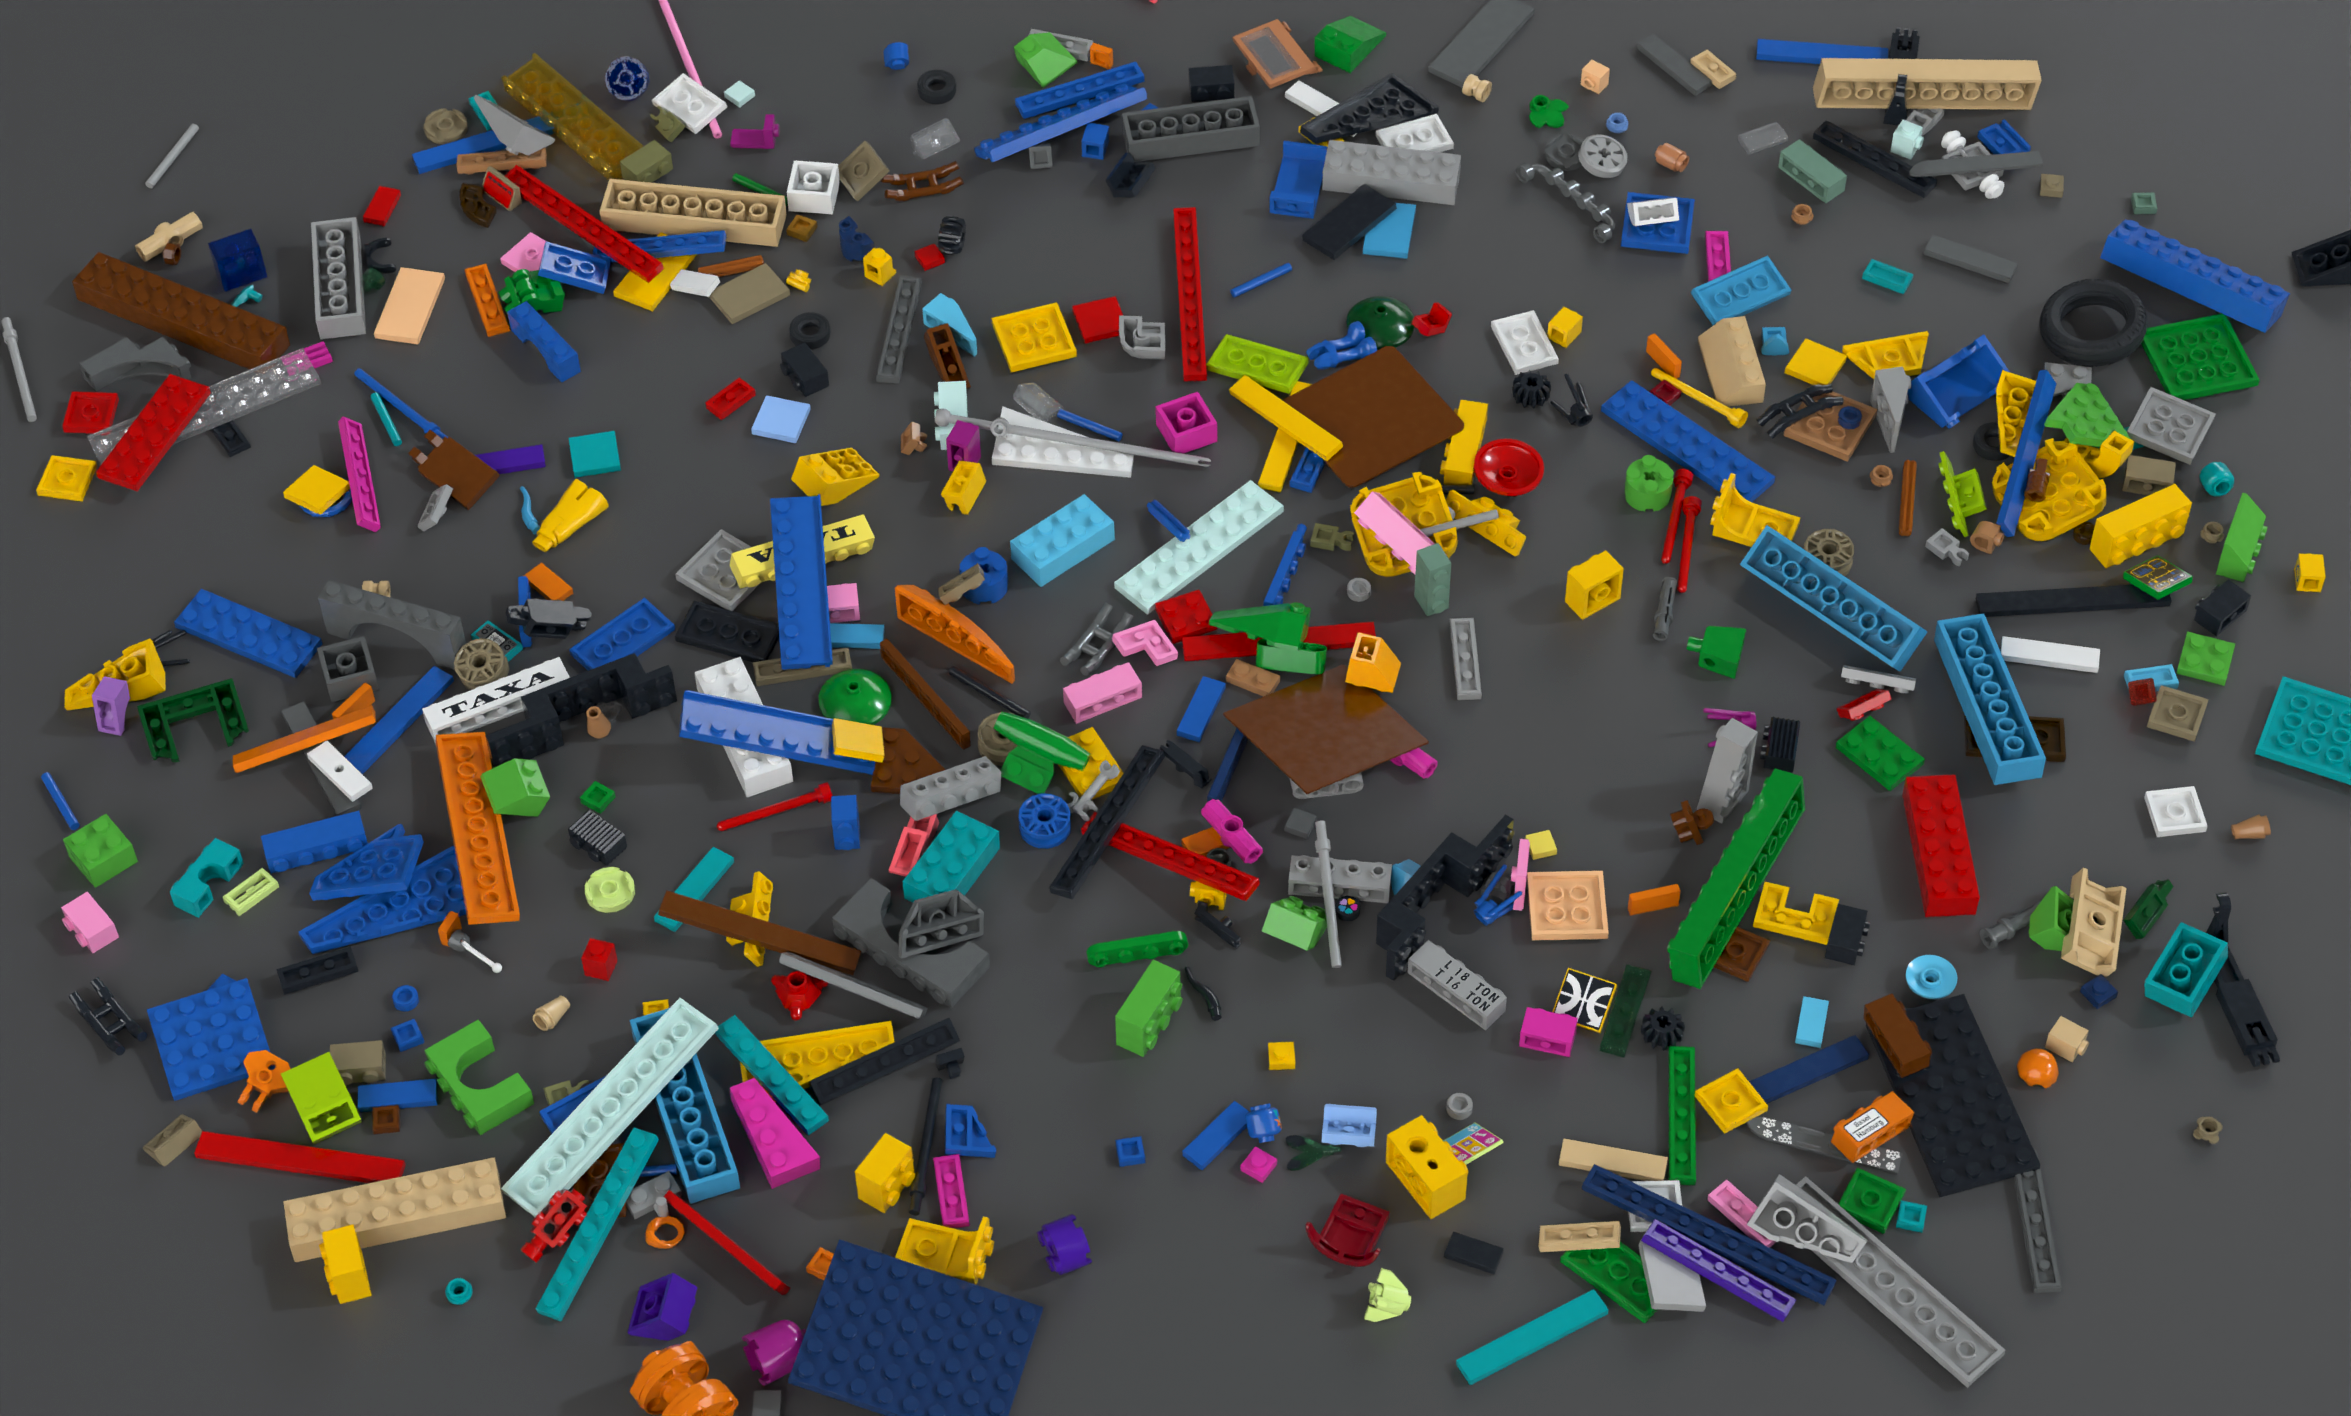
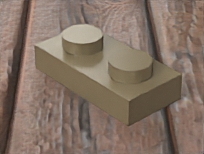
M977 563L939 587V598L944 605L959 600L966 591L978 588L985 580L983 569Z

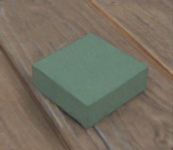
M2154 192L2132 193L2131 202L2134 214L2157 213Z

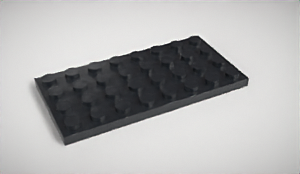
M1964 994L1906 1009L1907 1017L1910 1021L1913 1020L1916 1023L1922 1040H1926L1929 1043L1932 1055H1930L1929 1067L1903 1078L1900 1077L1866 1024V1028L1894 1093L1914 1111L1909 1128L1939 1197L2040 1169L2041 1164Z

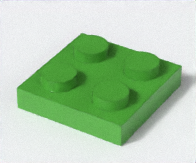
M2187 631L2176 674L2225 686L2235 643Z

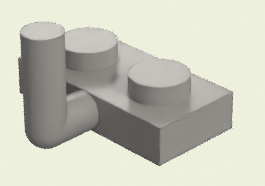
M668 1171L632 1189L626 1200V1206L634 1219L653 1210L656 1211L659 1217L669 1216L668 1202L664 1195L668 1190L679 1197L682 1196V1193L673 1176Z

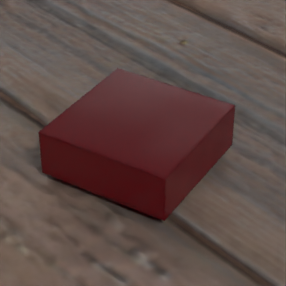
M1663 380L1649 392L1670 406L1681 397L1682 391L1666 380Z

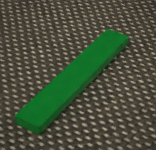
M1669 1046V1181L1679 1180L1680 1185L1695 1186V1047Z

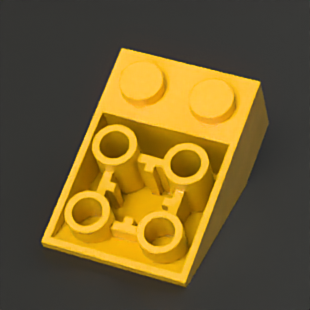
M851 447L800 456L791 480L807 496H818L820 494L821 506L840 502L879 478L880 474Z

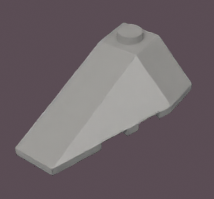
M475 95L474 100L499 141L507 145V151L518 155L520 152L528 156L554 143L555 139L545 132L527 124L528 122L512 115L497 104Z
M1780 1174L1747 1223L1749 1227L1769 1240L1785 1242L1801 1249H1810L1820 1252L1822 1255L1853 1263L1867 1242L1863 1236Z

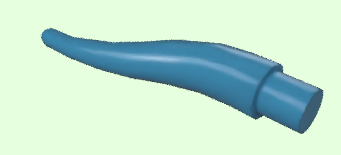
M521 486L520 490L524 497L521 509L522 519L527 528L533 534H537L540 526L531 512L530 496L527 490Z

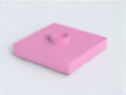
M530 232L500 258L501 264L514 272L520 269L529 271L539 270L545 240Z
M1520 839L1517 867L1512 866L1511 881L1516 882L1515 893L1518 891L1522 892V895L1514 901L1513 910L1522 911L1524 908L1530 846L1528 839Z

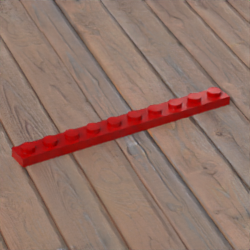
M518 165L505 175L506 178L520 188L521 197L647 283L665 269L663 264Z
M1196 207L1173 208L1184 382L1207 381Z

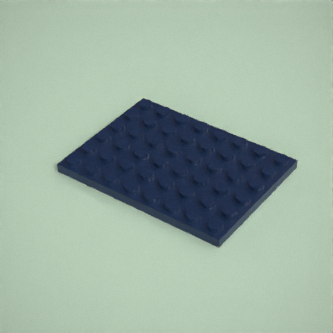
M839 1239L788 1383L886 1416H1008L1044 1307Z

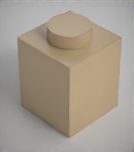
M2060 1016L2048 1034L2045 1048L2073 1063L2077 1055L2082 1056L2089 1045V1042L2086 1041L2089 1030Z

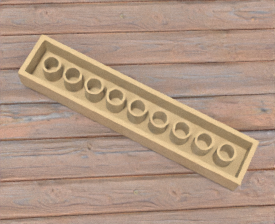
M1822 58L1813 85L1816 108H1887L1897 85L1898 74L1907 75L1905 86L1907 109L2031 110L2042 79L2037 60Z

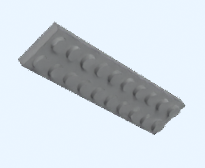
M1805 1176L1796 1184V1186L1808 1193L1867 1240L1853 1263L1822 1255L1817 1251L1813 1252L1967 1388L2004 1356L2005 1349L1810 1179Z

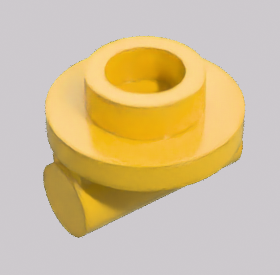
M796 269L795 272L790 271L786 284L807 292L812 279L808 278L809 273Z

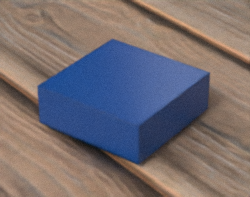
M415 1018L390 1028L400 1052L425 1043Z
M1141 1136L1115 1140L1119 1167L1145 1163Z

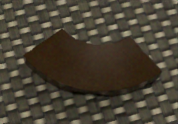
M462 183L459 198L463 212L474 223L489 228L497 213L496 207L489 205L483 200V187Z

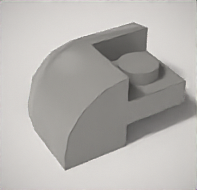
M1119 316V337L1124 351L1139 359L1165 360V323L1142 322V316Z

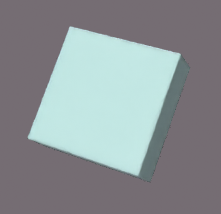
M741 81L736 82L724 91V97L738 107L743 106L755 96V90Z

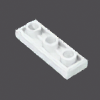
M328 741L307 753L308 759L352 802L373 789L372 784Z

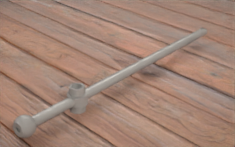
M944 408L938 409L935 415V423L938 426L945 427L949 423L955 424L957 420L979 426L980 429L991 430L992 434L996 437H1003L1009 433L1204 467L1211 465L1199 462V460L1211 462V459L1206 457L1011 425L1002 417H998L994 421L952 415ZM997 425H1001L1003 430L998 429Z

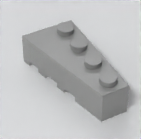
M1731 718L1726 725L1723 724L1717 731L1716 745L1697 806V810L1702 808L1709 809L1714 816V820L1721 824L1749 791L1758 734L1757 731L1734 718Z

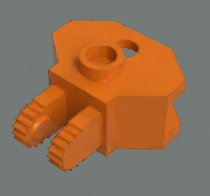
M267 1050L248 1053L243 1062L249 1078L246 1081L247 1086L238 1099V1103L242 1105L246 1103L252 1091L256 1090L261 1094L254 1102L252 1111L258 1113L267 1098H271L276 1093L289 1092L281 1073L290 1070L288 1062ZM271 1065L276 1066L274 1070L268 1069Z

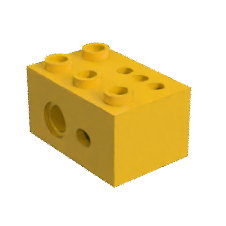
M1423 1115L1387 1134L1386 1164L1430 1219L1466 1199L1468 1168L1462 1160H1458L1455 1157L1450 1144L1439 1137L1437 1129L1432 1122H1427Z

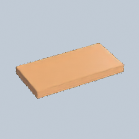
M401 267L374 331L375 338L419 345L444 283V273Z

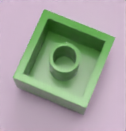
M107 814L63 839L69 857L94 888L138 862L132 844Z

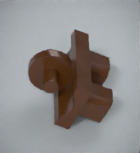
M1688 800L1681 802L1682 810L1670 814L1681 843L1691 839L1695 840L1696 845L1704 843L1699 829H1707L1713 824L1714 816L1709 809L1702 808L1693 813Z

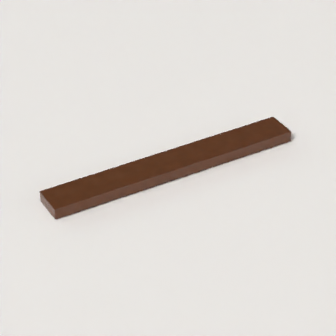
M667 890L658 913L660 916L779 953L788 951L850 975H854L861 950Z

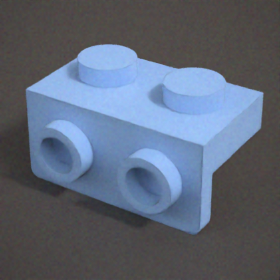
M1325 1104L1321 1143L1374 1147L1377 1109L1375 1107Z

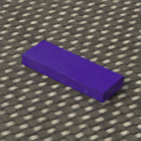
M542 444L475 455L497 471L498 474L546 467Z

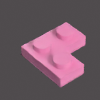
M1155 620L1120 631L1112 636L1113 643L1123 657L1145 650L1156 666L1178 658V651Z

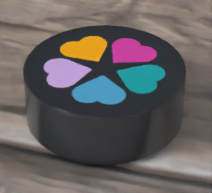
M1343 896L1337 900L1335 911L1339 919L1353 921L1360 915L1361 905L1357 898Z

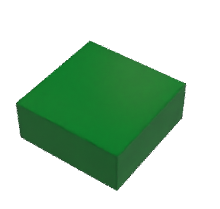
M594 781L580 797L581 804L601 814L616 798L615 791Z

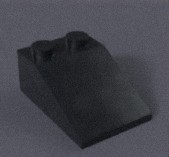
M2351 230L2291 252L2302 286L2351 284Z

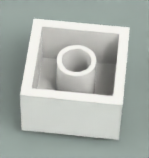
M794 160L787 189L789 211L833 215L840 184L838 164Z

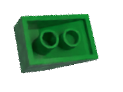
M1348 16L1326 25L1315 37L1314 56L1351 73L1385 38L1386 32L1355 17Z

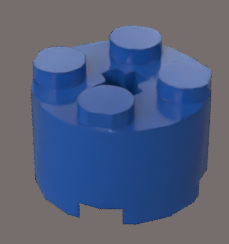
M979 547L974 552L965 556L960 563L959 573L965 572L978 563L983 569L985 580L978 588L970 589L963 593L968 601L975 604H980V601H991L992 604L1002 599L1007 593V565L1005 559L1000 554L990 551L986 547Z

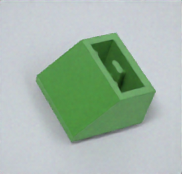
M1289 896V898L1271 903L1262 932L1302 949L1310 950L1315 948L1327 928L1325 909L1314 905L1309 907L1303 904L1302 899Z

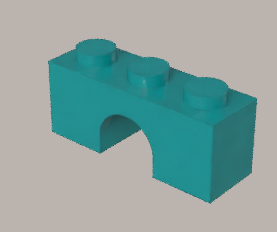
M214 838L203 849L198 859L189 865L181 879L173 884L170 895L174 906L199 918L214 900L209 885L205 883L212 878H222L229 882L244 864L240 850Z

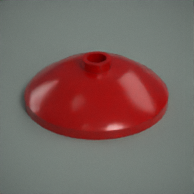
M1498 439L1485 444L1479 449L1474 459V473L1478 481L1488 490L1500 495L1518 496L1534 490L1540 484L1544 475V462L1540 454L1527 443L1515 439Z

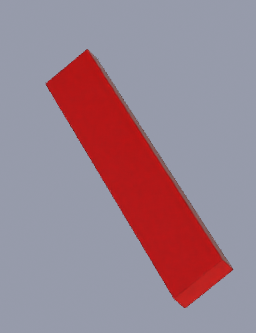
M670 1190L664 1195L670 1205L781 1295H786L791 1289L678 1195Z

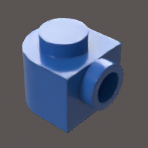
M901 42L891 43L884 49L885 67L896 70L907 67L909 64L907 44Z

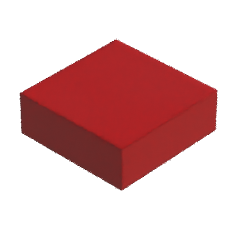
M935 243L914 251L915 258L924 271L945 263V258Z

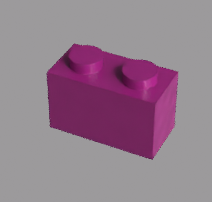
M957 420L946 439L948 470L954 471L959 460L979 462L981 458L979 426Z

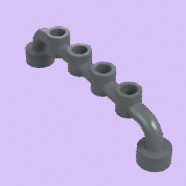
M1523 163L1516 168V175L1521 182L1526 183L1533 179L1534 173L1542 174L1549 185L1555 184L1561 189L1565 197H1572L1580 209H1587L1592 213L1593 218L1597 222H1604L1593 229L1594 237L1599 243H1605L1612 238L1615 222L1610 216V208L1606 204H1602L1599 207L1594 204L1595 197L1591 192L1583 195L1578 192L1580 187L1575 180L1564 181V173L1560 168H1555L1551 171L1544 165H1530L1528 163Z

